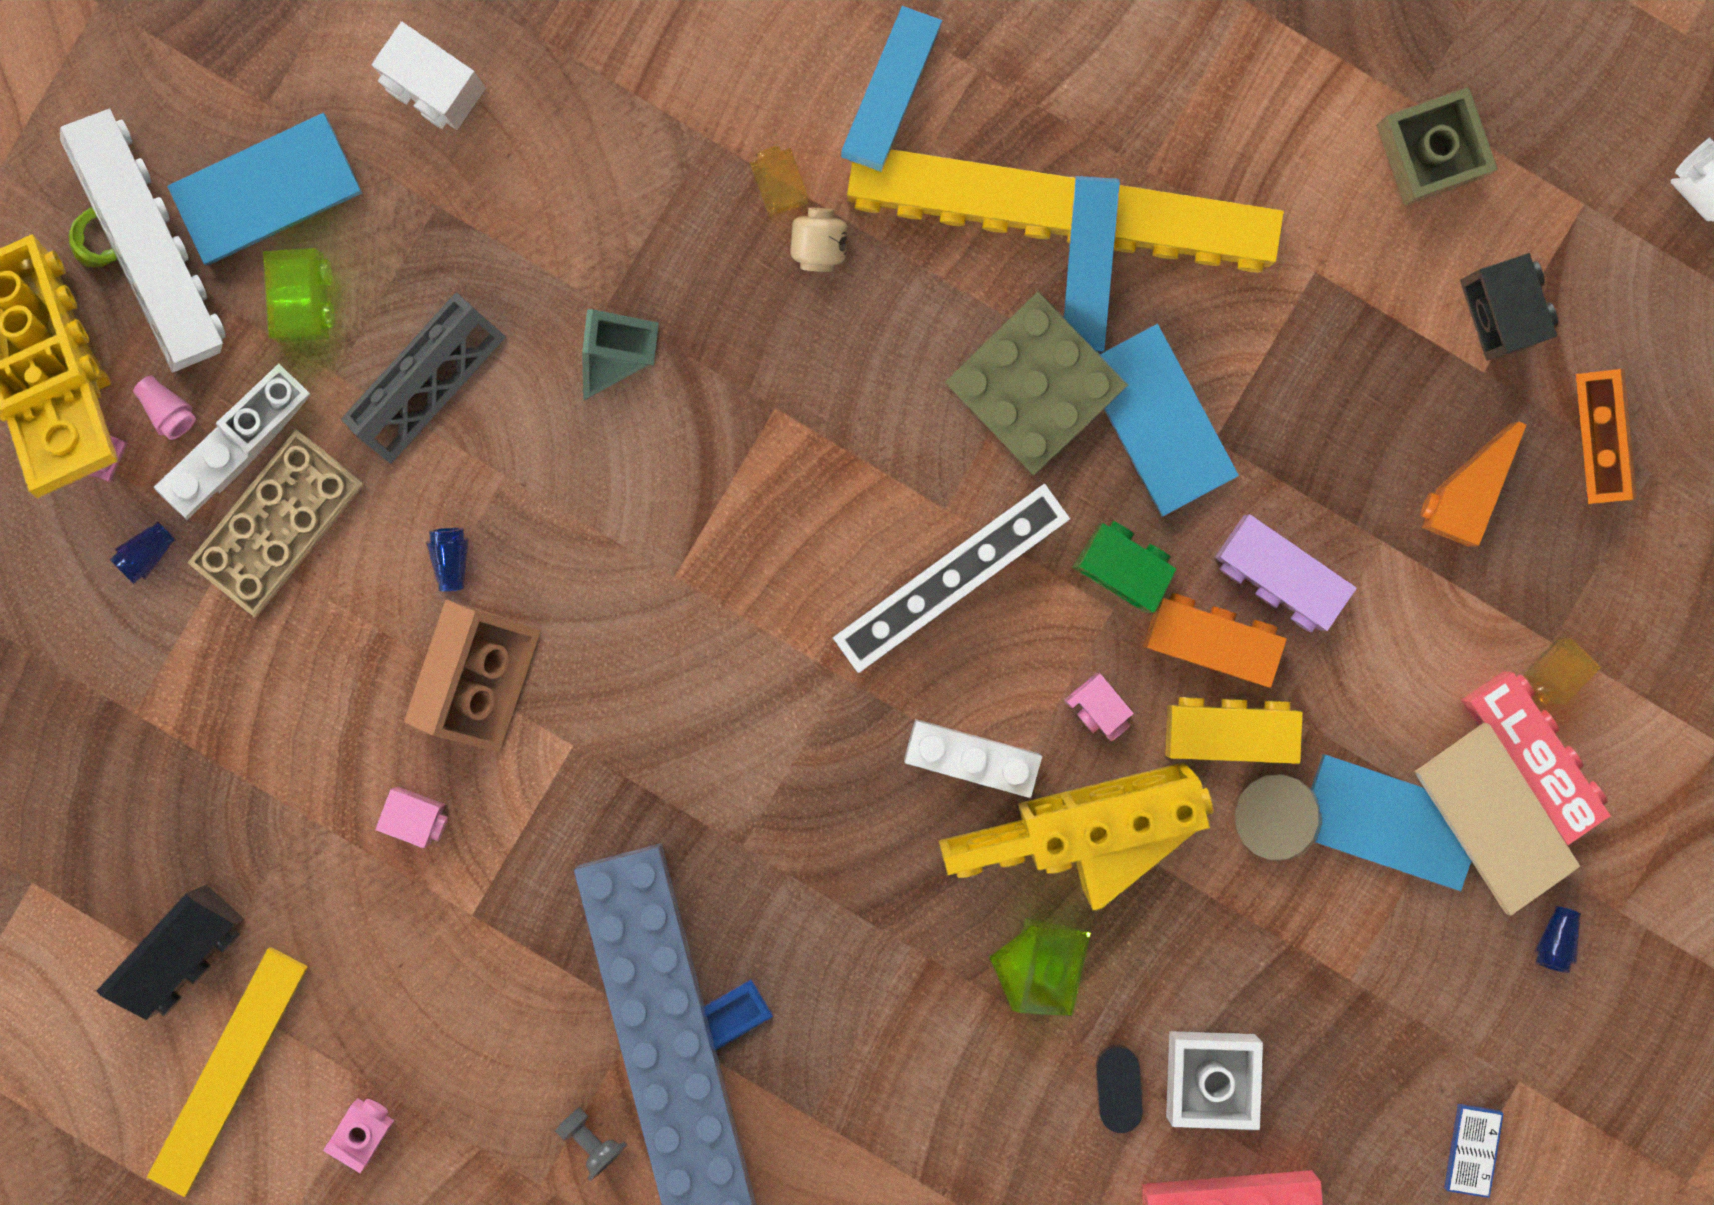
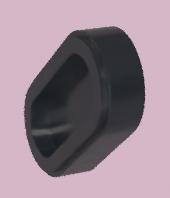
M1112 1045L1102 1050L1096 1060L1098 1112L1101 1121L1109 1130L1116 1133H1127L1138 1126L1143 1114L1140 1065L1137 1057L1129 1048L1122 1045Z

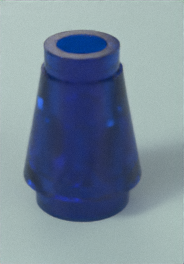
M157 521L152 527H148L115 548L117 553L109 560L135 584L140 578L146 580L176 539Z
M450 527L430 530V540L425 543L438 583V590L447 592L464 589L469 538L464 537V528Z
M1555 907L1554 914H1552L1534 950L1538 954L1535 962L1537 965L1562 973H1570L1572 964H1577L1581 913L1565 907Z

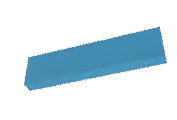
M904 6L901 7L841 150V158L882 172L941 29V19Z
M1075 176L1063 317L1096 351H1104L1120 180L1115 178Z

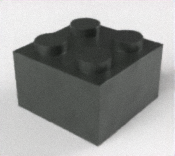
M1530 253L1479 269L1460 279L1486 361L1557 337L1555 328L1559 325L1558 316L1554 306L1550 302L1546 303L1541 288L1545 284L1544 274L1540 264L1537 261H1532Z

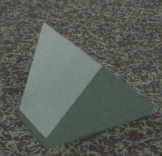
M587 309L582 350L583 401L642 368L654 365L659 323Z

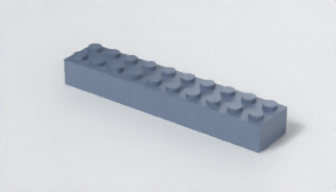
M662 843L578 865L574 869L661 1204L757 1205L717 1051L714 1048L711 1029L706 1017L701 990Z

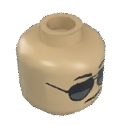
M808 208V216L795 218L792 223L790 254L795 261L800 262V269L815 272L834 271V265L842 263L846 258L847 224L841 219L834 218V210L828 208Z

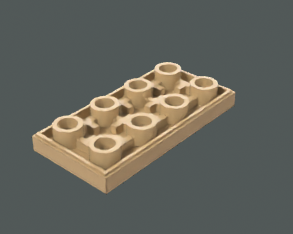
M295 429L187 563L253 617H258L365 483L302 432Z
M1481 724L1414 771L1506 914L1513 915L1581 867L1490 724Z

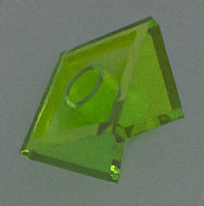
M1025 918L1022 933L989 957L1012 1011L1028 1014L1072 1016L1091 932Z

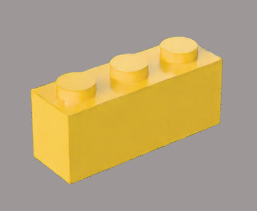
M1179 697L1178 705H1167L1165 756L1168 758L1300 764L1302 711L1290 710L1291 702L1265 701L1264 709L1247 708L1248 700L1222 699L1221 707L1204 706L1205 698Z

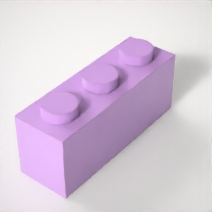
M1250 514L1244 515L1214 557L1223 564L1219 569L1222 573L1239 584L1244 579L1258 588L1255 593L1258 598L1274 608H1277L1281 603L1294 612L1290 619L1310 633L1315 628L1320 631H1328L1357 589Z

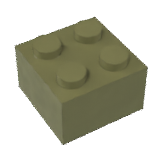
M1469 87L1387 115L1376 125L1404 206L1486 178L1498 170Z

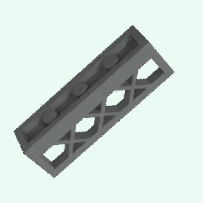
M456 292L341 420L360 440L391 464L506 336ZM479 324L489 335L478 347L466 349V336ZM456 360V372L449 379L437 380V368L444 361ZM427 392V404L420 411L408 412V400L415 393ZM398 424V436L387 448L375 439L386 425Z

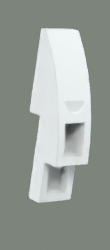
M278 364L216 422L217 428L154 486L155 490L188 520L216 492L220 494L259 455L305 403L310 393Z

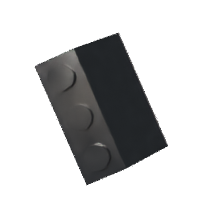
M207 884L188 892L105 980L96 992L102 998L144 1020H148L158 1014V1012L164 1017L182 999L177 993L187 981L194 985L209 970L211 965L206 960L217 949L221 953L225 952L240 936L236 928L244 918Z

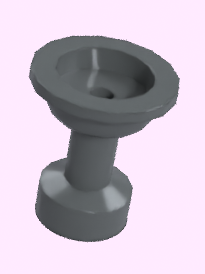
M579 1107L558 1126L555 1132L563 1141L573 1137L590 1155L586 1161V1168L589 1171L587 1179L592 1181L620 1155L628 1144L626 1142L617 1143L614 1140H607L602 1143L585 1126L589 1116Z

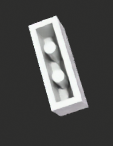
M917 719L914 721L904 757L906 764L1031 798L1042 760V755L1036 752Z

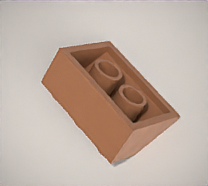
M446 599L404 723L432 736L500 752L541 630Z

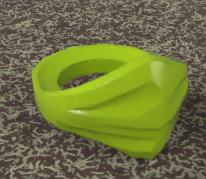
M93 207L83 212L72 223L68 235L69 246L75 259L81 265L86 267H102L116 261L117 257L113 249L105 250L98 255L90 252L83 246L86 226L91 220L97 218Z

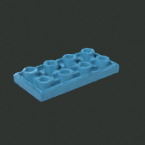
M324 112L167 186L196 249L206 266L363 193Z
M1158 324L1100 354L1129 385L1104 411L1161 517L1239 476Z
M1322 754L1311 787L1319 801L1318 804L1322 813V826L1316 843L1458 891L1462 890L1471 859L1425 788Z

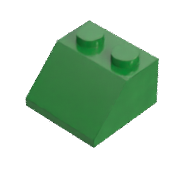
M1112 521L1110 526L1100 523L1072 568L1142 612L1154 613L1176 571L1175 567L1168 564L1171 556L1150 543L1144 549L1131 540L1135 535L1132 531L1115 521Z

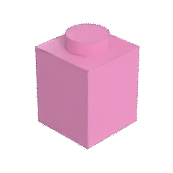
M397 786L390 789L375 830L426 848L431 845L433 839L439 841L442 837L448 821V817L442 815L446 804Z

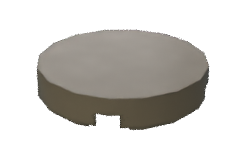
M1283 774L1266 775L1250 783L1240 795L1235 809V825L1242 843L1255 855L1273 861L1290 860L1306 853L1316 842L1322 826V813L1320 812V806L1314 791L1304 782Z

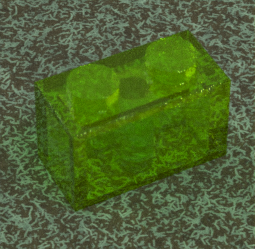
M316 248L263 251L269 338L276 342L329 339V328H334L335 326L333 303L327 302L326 285L332 284L330 260L324 259V254Z

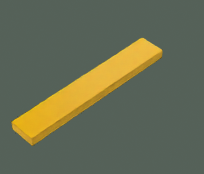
M272 947L267 949L147 1178L183 1197L189 1194L304 977L308 966Z

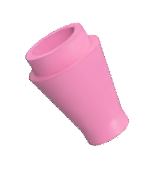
M154 376L145 377L134 387L133 393L140 400L159 435H165L169 440H173L185 434L193 426L196 417L192 413V406L160 384Z

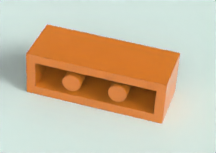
M1625 369L1576 374L1588 504L1633 500L1637 498Z
M1171 593L1169 600L1162 598L1159 606L1153 613L1142 647L1271 688L1287 638L1276 635L1278 627L1254 619L1250 627L1235 622L1237 613L1212 606L1210 613L1195 609L1196 600L1176 593Z

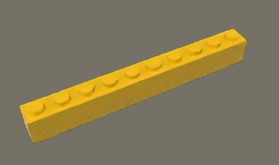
M891 149L882 172L852 162L847 202L855 203L854 209L863 212L880 213V207L897 209V216L908 219L921 220L923 214L940 216V223L947 225L965 226V222L968 220L983 223L982 229L991 232L1007 233L1008 227L1025 229V236L1036 239H1050L1051 234L1068 236L1067 242L1070 243L1075 178ZM1120 185L1114 250L1134 253L1136 247L1153 249L1152 256L1164 259H1178V254L1195 256L1196 263L1209 266H1220L1221 260L1238 263L1237 269L1260 273L1263 272L1264 267H1270L1276 262L1284 211Z

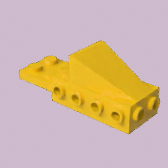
M31 234L0 248V420L3 422L7 421L29 492L36 498H39L118 462V458L98 402V398L102 397L100 389L111 385L110 378L88 347L89 338L83 325L78 319H75L72 310L77 308V302L69 287L63 284L61 276L66 274L63 262L54 250L48 252L36 237Z
M1183 762L1018 803L1022 820L938 841L948 875L956 873L958 878L977 875L983 871V866L999 863L1000 867L1015 866L1023 863L1027 855H1031L1038 871L1046 869L1047 873H1058L1068 870L1072 867L1071 862L1076 861L1083 892L1092 909L1097 910L1107 905L1195 832L1210 828L1207 815L1213 814V805L1208 789H1203L1201 781Z

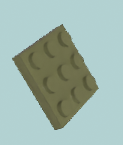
M1039 291L945 382L1033 475H1036L1129 386Z

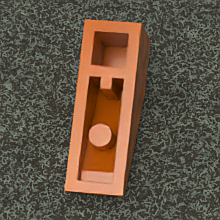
M1519 421L1508 424L1436 489L1435 494L1432 492L1428 494L1420 516L1425 518L1422 525L1423 529L1469 547L1480 545L1526 424Z

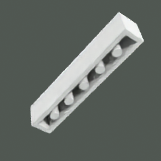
M109 108L61 126L60 141L172 373L219 354L223 345L221 339L226 338L223 325L216 314L209 315L203 303V300L207 299L205 288L198 275L191 277L184 263V261L189 260L187 251L180 237L172 238L165 224L170 221L163 201L160 197L153 199L146 185L151 183L149 172L141 158L134 160L128 147V145L132 144V139L122 119L116 121Z
M1045 484L1041 485L839 632L833 639L858 673L1070 520L1069 516Z

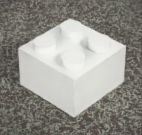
M402 21L372 63V66L381 75L378 82L385 87L389 94L406 105L410 99L415 101L414 107L421 112V115L440 129H443L447 123L458 130L486 89L475 71Z
M1169 1031L1166 1117L1172 1127L1260 1130L1263 1042L1255 1034Z

